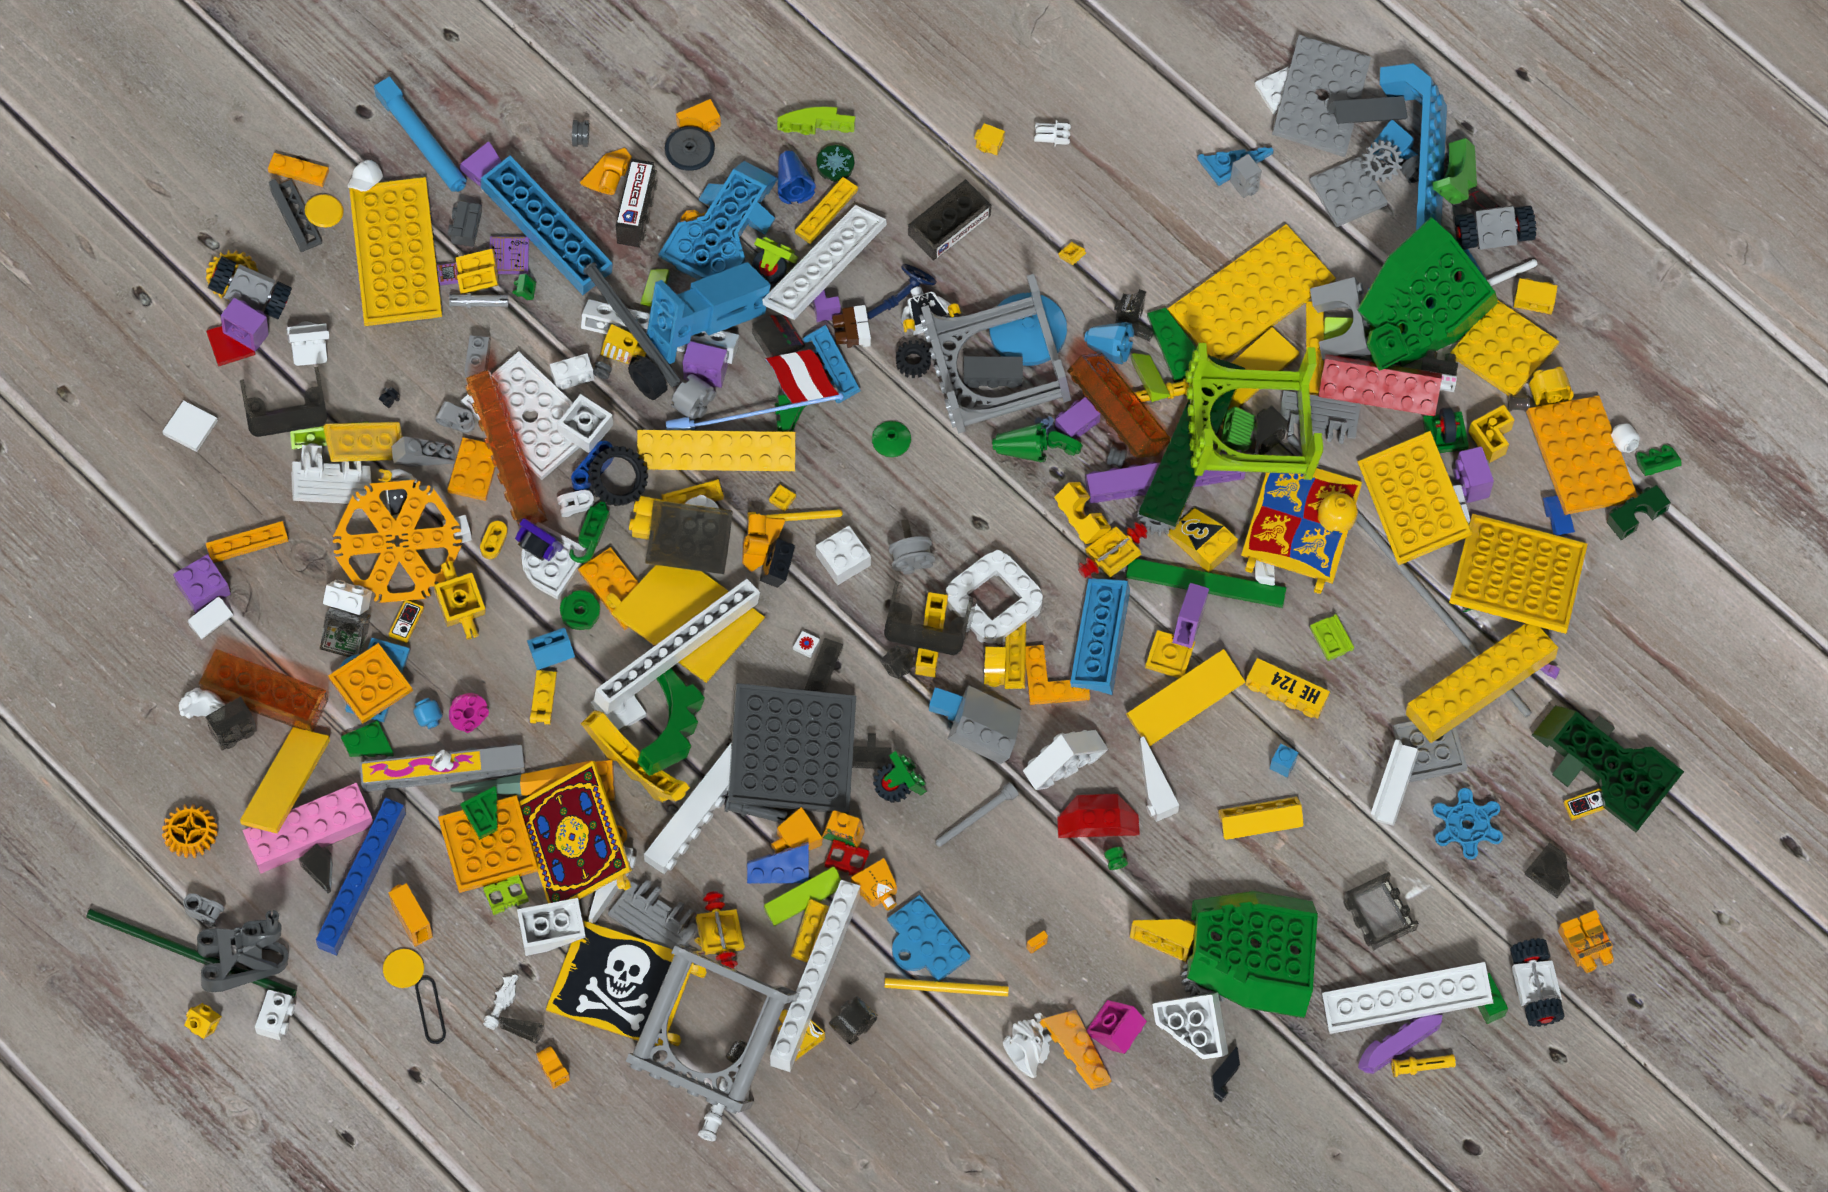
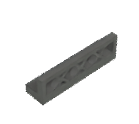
M276 179L269 181L270 191L300 252L322 244L314 225L305 215V207L292 180L279 185ZM290 187L292 191L290 197L284 196L281 190ZM290 203L299 205L297 213L291 211ZM298 218L307 221L305 228L298 226ZM307 233L313 235L316 240L306 243L304 237Z

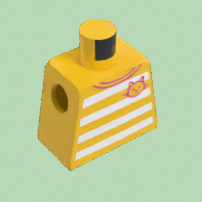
M611 324L600 355L630 364L633 357H645L646 353L642 347L637 346L638 342L630 332Z

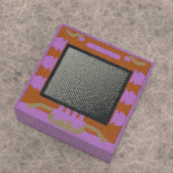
M456 263L437 265L439 285L458 283Z

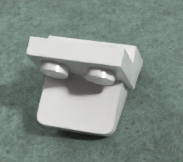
M304 321L293 327L286 328L288 343H291L293 362L296 366L321 364L327 361L325 340L329 339V331H327L326 324Z

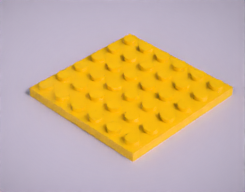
M1472 514L1469 523L1472 535L1465 539L1449 603L1566 634L1588 544Z

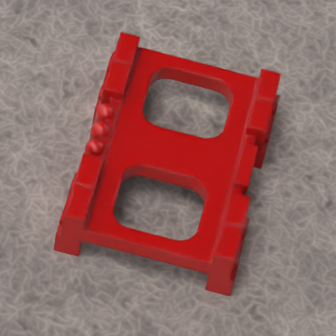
M834 839L825 861V868L835 867L836 870L849 872L850 876H854L863 871L870 851L860 847L856 849L855 846H849V844L846 845L844 842ZM834 849L845 852L842 861L838 862L830 858ZM853 855L864 858L860 868L850 865Z

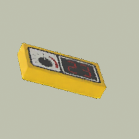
M405 600L389 632V636L408 643L424 611V607Z
M1601 789L1565 800L1563 803L1571 821L1605 810Z

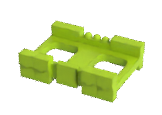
M519 875L509 877L507 881L504 880L497 883V885L494 883L483 887L493 915L504 912V908H511L515 904L519 906L529 902ZM519 884L522 894L512 897L508 890L509 886ZM500 891L503 901L492 904L489 895Z

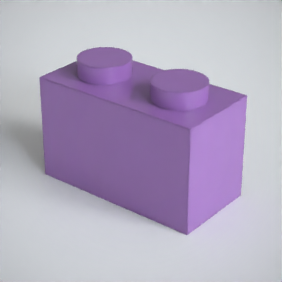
M1085 397L1081 401H1075L1066 412L1062 411L1056 416L1055 429L1059 433L1076 440L1100 422L1101 413Z

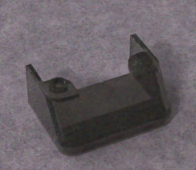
M319 366L314 367L318 386L306 390L304 405L266 411L265 403L261 398H248L245 379H241L240 385L249 432L255 437H262L322 426L327 420V412Z
M895 581L884 629L886 639L894 643L948 655H958L961 653L971 629L977 600L969 597L965 618H955L951 622L949 631L911 622V608L899 603L903 583Z

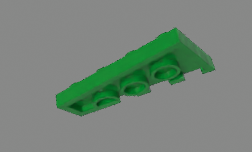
M1166 308L1147 313V318L1174 383L1186 379V371H1189V362L1192 360L1193 350L1197 348Z

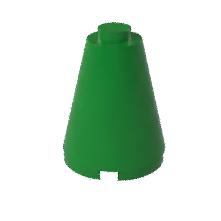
M1037 423L997 434L996 438L992 440L993 450H996L997 454L1045 462L1047 456H1043V450H1047L1046 428L1042 429L1044 423Z

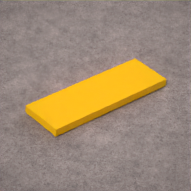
M1271 327L1231 363L1245 367V370L1282 371L1299 356L1300 352ZM1237 389L1229 409L1235 406L1240 408L1260 389Z
M1222 649L1127 712L1126 715L1140 737H1144L1150 747L1246 682L1226 651Z
M293 727L240 819L241 825L278 834L328 746L330 737Z

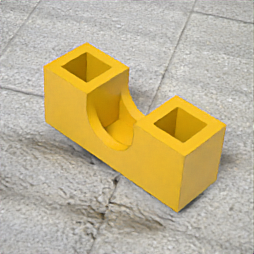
M1069 482L1054 497L1058 507L1065 513L1069 523L1076 529L1079 538L1085 544L1094 543L1111 529L1102 513H1090L1086 516L1084 505L1090 496L1080 482Z

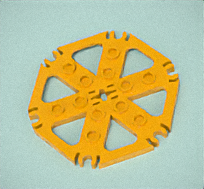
M416 480L370 483L373 488L372 492L365 485L364 488L367 494L361 496L358 491L355 492L358 499H360L359 501L352 495L333 537H341V540H333V543L341 544V549L334 550V554L343 553L342 556H335V558L354 585L367 588L376 594L375 602L379 600L380 595H382V599L379 603L426 599L423 597L422 591L425 592L426 596L431 597L428 589L434 587L436 581L438 583L445 582L446 578L442 569L437 574L432 573L416 550L446 548L448 550V557L445 562L448 567V561H453L454 564L462 545L453 546L454 543H462L461 539H454V534L460 533L461 529L452 530V527L460 525L434 488L430 495L428 493L431 490V486L428 485L425 491L419 489L421 481L416 483L415 488H413V484ZM404 489L407 492V498L395 521L379 496L385 490ZM434 503L446 520L445 525L439 528L415 530L426 504ZM362 509L379 533L350 535L347 533L346 527L354 511ZM395 536L408 540L400 543V547H396L394 543H387L388 541L395 540ZM380 553L369 578L366 580L360 579L349 564L351 556ZM399 562L415 583V589L412 592L390 593L387 589Z

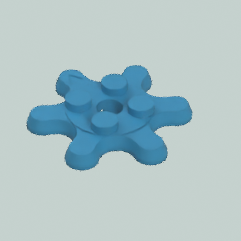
M1462 788L1458 792L1459 802L1456 806L1448 807L1443 803L1434 805L1433 814L1446 823L1445 829L1436 834L1435 841L1439 846L1458 842L1463 846L1464 857L1472 860L1478 855L1477 845L1480 841H1488L1494 845L1502 842L1503 834L1490 825V819L1499 814L1500 805L1495 801H1490L1484 806H1478L1473 801L1472 791L1468 788ZM1466 820L1472 822V829L1462 827V822Z

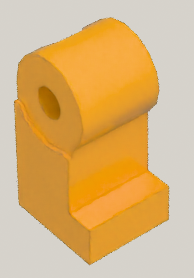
M551 1046L536 1053L542 1070L553 1089L570 1081L569 1073L563 1067Z

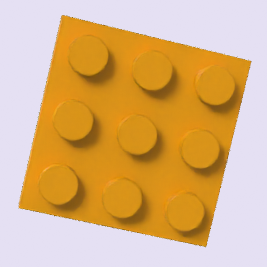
M379 643L328 675L329 680L362 724L413 691L410 684Z

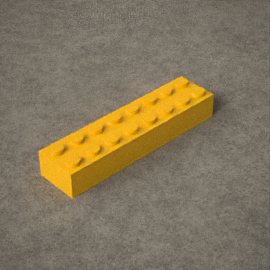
M1526 623L1409 702L1406 715L1427 740L1432 743L1556 659L1558 647L1540 627Z

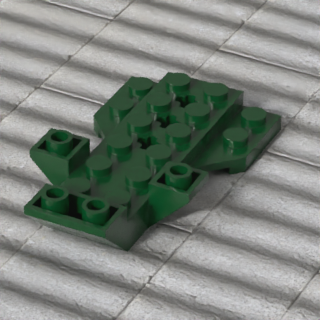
M1555 705L1531 735L1547 748L1551 746L1565 757L1552 776L1566 787H1569L1580 771H1583L1600 785L1603 807L1636 833L1684 771L1653 747L1624 749L1609 737L1615 727L1601 716H1598L1591 723L1577 711ZM1609 763L1614 765L1612 769L1608 767ZM1626 775L1630 777L1628 781L1624 779ZM1642 788L1646 790L1644 794L1640 792Z

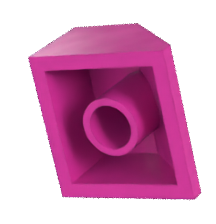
M1107 1000L1086 1031L1089 1037L1111 1051L1125 1054L1147 1021L1134 1006Z

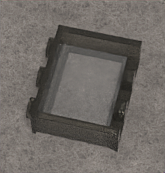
M1390 872L1347 891L1343 901L1347 911L1352 912L1356 927L1358 929L1361 928L1363 931L1365 943L1368 946L1371 945L1373 951L1410 932L1416 931L1419 925L1417 920L1412 921L1409 916V906L1402 904L1399 898V889L1397 887L1393 888L1390 883Z

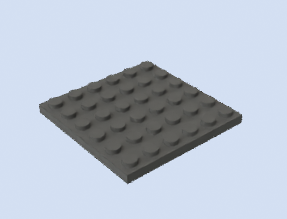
M737 683L735 687L728 803L797 810L802 807L803 810L832 813L835 810L849 814L856 696Z

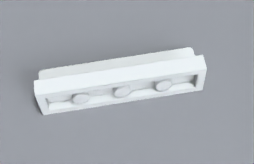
M1397 739L1395 740L1371 811L1375 821L1392 826L1395 825L1419 753L1417 748L1402 745L1401 741Z

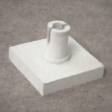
M634 695L609 714H606L594 700L591 701L593 709L603 712L619 732L646 717V712Z

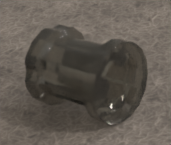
M1509 394L1508 411L1524 410L1526 412L1530 403L1529 395L1520 397Z

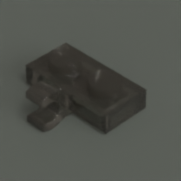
M868 733L867 747L853 746L852 768L883 769L884 765L888 767V764H891L889 755L892 753V748L876 747V733Z

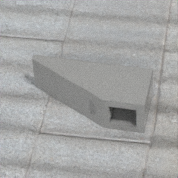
M403 436L391 446L393 464L413 467L455 464L456 462L454 444Z

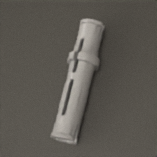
M449 294V307H508V295Z

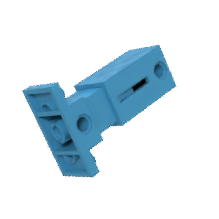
M748 262L692 282L690 290L680 294H676L662 280L655 282L647 336L668 364L674 363L677 347L690 343L691 336L703 331L708 335H712L764 315L766 306L763 305L762 299L769 293L770 284Z

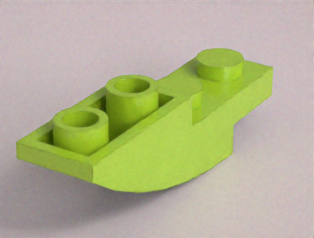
M837 107L804 108L778 117L777 129L786 133L798 132L803 135L816 134V128L825 131L838 130L848 133L855 131V116L837 114Z

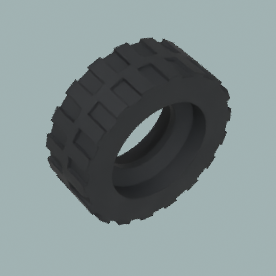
M641 356L629 365L628 372L631 379L649 399L655 400L668 390L663 375L654 363L646 357Z

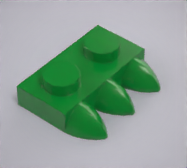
M1668 445L1662 446V452L1651 448L1649 456L1642 452H1638L1636 455L1637 466L1644 476L1682 466L1681 458Z

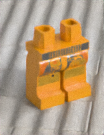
M1596 910L1579 916V919L1574 918L1560 924L1558 932L1575 960L1577 967L1581 966L1586 973H1589L1597 968L1594 962L1595 959L1600 958L1603 966L1613 963L1614 957L1611 951L1613 945L1600 923Z

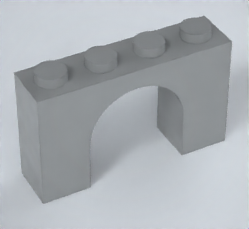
M1353 277L1311 288L1312 304L1318 313L1336 308H1347L1353 311V323L1345 334L1319 341L1322 360H1325L1326 354L1352 359L1371 355L1367 346L1370 325L1357 311L1362 302L1361 294H1364L1362 283H1359Z

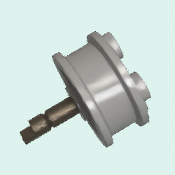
M908 519L901 520L905 539L889 546V553L894 558L892 568L896 571H902L905 575L912 574L917 569L931 568L935 561V555L930 550L932 545L931 539L923 536L912 537Z

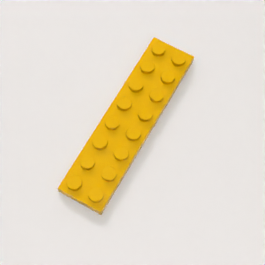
M637 430V453L640 455L639 458H643L645 461L643 464L647 466L648 470L795 471L796 432Z

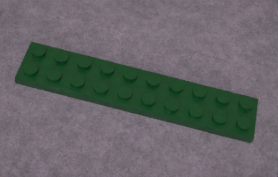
M1208 355L1211 361L1220 366L1245 370V367ZM1207 387L1202 388L1205 395L1209 397L1214 396L1211 389ZM1237 389L1222 394L1211 408L1210 422L1216 436ZM1190 399L1186 404L1139 509V515L1173 527L1177 526L1198 479V476H1195L1194 468H1191L1193 451L1190 450L1192 433H1189L1191 416H1188ZM1204 400L1203 405H1208V402Z

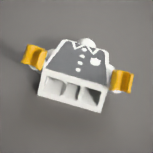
M915 287L910 291L913 298L907 300V306L903 309L901 322L904 332H907V329H912L913 335L924 332L919 316L923 314L921 307L929 305L930 311L941 317H949V315L954 317L955 313L961 314L958 304H950L940 296H936L934 292L924 294L921 287Z
M379 469V472L384 473L383 478L378 479L379 481L416 480L413 484V488H415L417 479L413 478L412 474L401 469ZM420 486L419 489L425 491L427 486ZM404 489L385 490L388 511L395 521L407 498V492Z

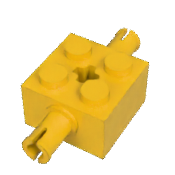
M448 561V567L445 562L440 566L446 581L435 584L434 592L446 626L450 627L460 623L463 626L467 640L472 639V635L473 638H476L479 634L473 619L485 615L486 609L474 575L469 573L458 577L453 561ZM457 597L463 599V602L459 603V601H456Z

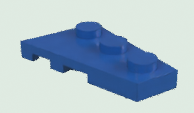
M809 842L795 848L784 849V851L773 855L769 854L747 861V884L804 883L809 880Z

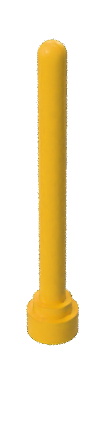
M838 509L764 516L769 519L797 521L841 517L843 512ZM748 512V516L756 514V512Z

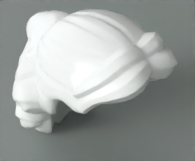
M194 688L185 693V696L181 698L179 711L181 716H186L189 719L193 716H205L210 723L225 719L226 705L216 693Z

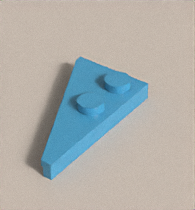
M1272 147L1258 148L1256 151L1246 152V149L1228 153L1217 152L1216 155L1210 156L1200 154L1197 160L1215 183L1220 186L1230 180L1232 165L1235 161L1249 154L1257 164L1272 155L1274 150Z

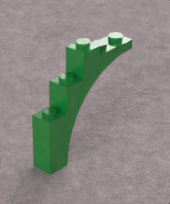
M672 667L656 678L663 689L668 705L667 727L653 743L641 750L637 761L648 776L688 757L691 744L686 737L694 734L698 724L694 713L701 710L705 699L702 692L694 684L686 687L684 681L675 674Z

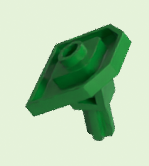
M1386 323L1370 331L1367 346L1372 355L1371 362H1375L1379 371L1411 355L1400 328Z

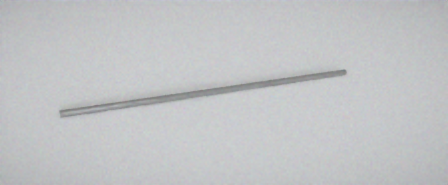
M1294 435L1287 438L1288 442L1302 456L1301 443ZM1358 511L1356 521L1471 655L1474 658L1480 655L1479 650L1405 564L1398 565L1392 549ZM1512 689L1505 693L1525 717L1532 713Z

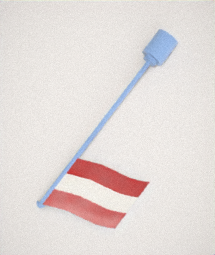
M809 349L765 358L774 370L783 392L792 404L694 423V419L690 420L689 417L666 421L667 430H696L695 427L835 399L842 400L843 394H838L828 380L819 358Z

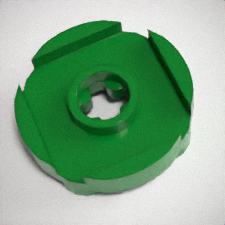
M578 590L572 592L568 597H564L560 604V615L563 624L575 630L591 629L600 616V605L595 596L590 592ZM582 606L585 612L577 614L574 610Z

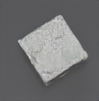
M241 697L205 716L210 733L222 751L234 747L242 739L250 738L257 731L253 715Z

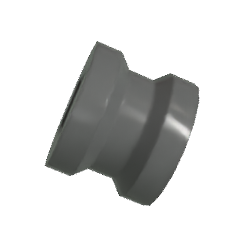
M1112 445L1107 464H1115L1118 468L1122 469L1128 450H1119L1116 446Z

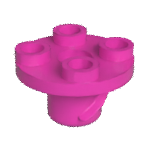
M467 693L455 697L449 710L451 724L460 731L472 732L489 714L486 701L476 693Z

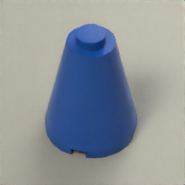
M785 151L778 158V196L786 204H792L791 202L795 201L798 204L806 202L815 193V182L798 155L793 151Z

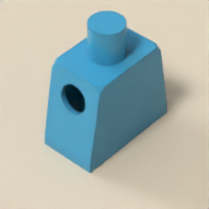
M1392 119L1374 140L1377 144L1379 140H1383L1384 144L1386 141H1390L1391 146L1397 145L1398 147L1395 151L1402 152L1398 156L1401 159L1408 160L1418 155L1411 150L1414 142L1413 137Z

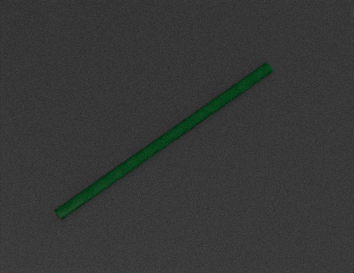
M91 908L87 912L86 918L199 963L205 965L219 963L218 958L202 957L195 949ZM234 965L228 974L233 975L248 970ZM269 978L251 982L265 989L290 995L293 999L297 993L296 989Z

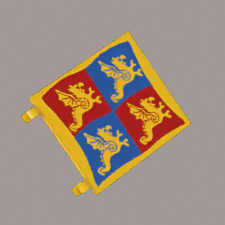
M1316 468L1312 480H1304L1303 474L1266 473L1241 556L1248 558L1245 571L1252 573L1257 560L1317 579L1314 592L1321 594L1325 582L1333 584L1348 531L1339 533V531L1333 530V532H1330L1322 527L1318 520L1320 503L1327 495L1332 493L1347 494L1356 503L1362 482Z

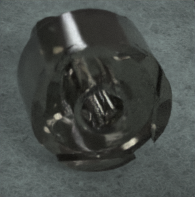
M856 996L851 1002L848 1000L840 1008L842 1012L839 1016L833 1017L829 1025L849 1045H852L859 1040L857 1036L868 1032L876 1022L878 1014L861 998Z

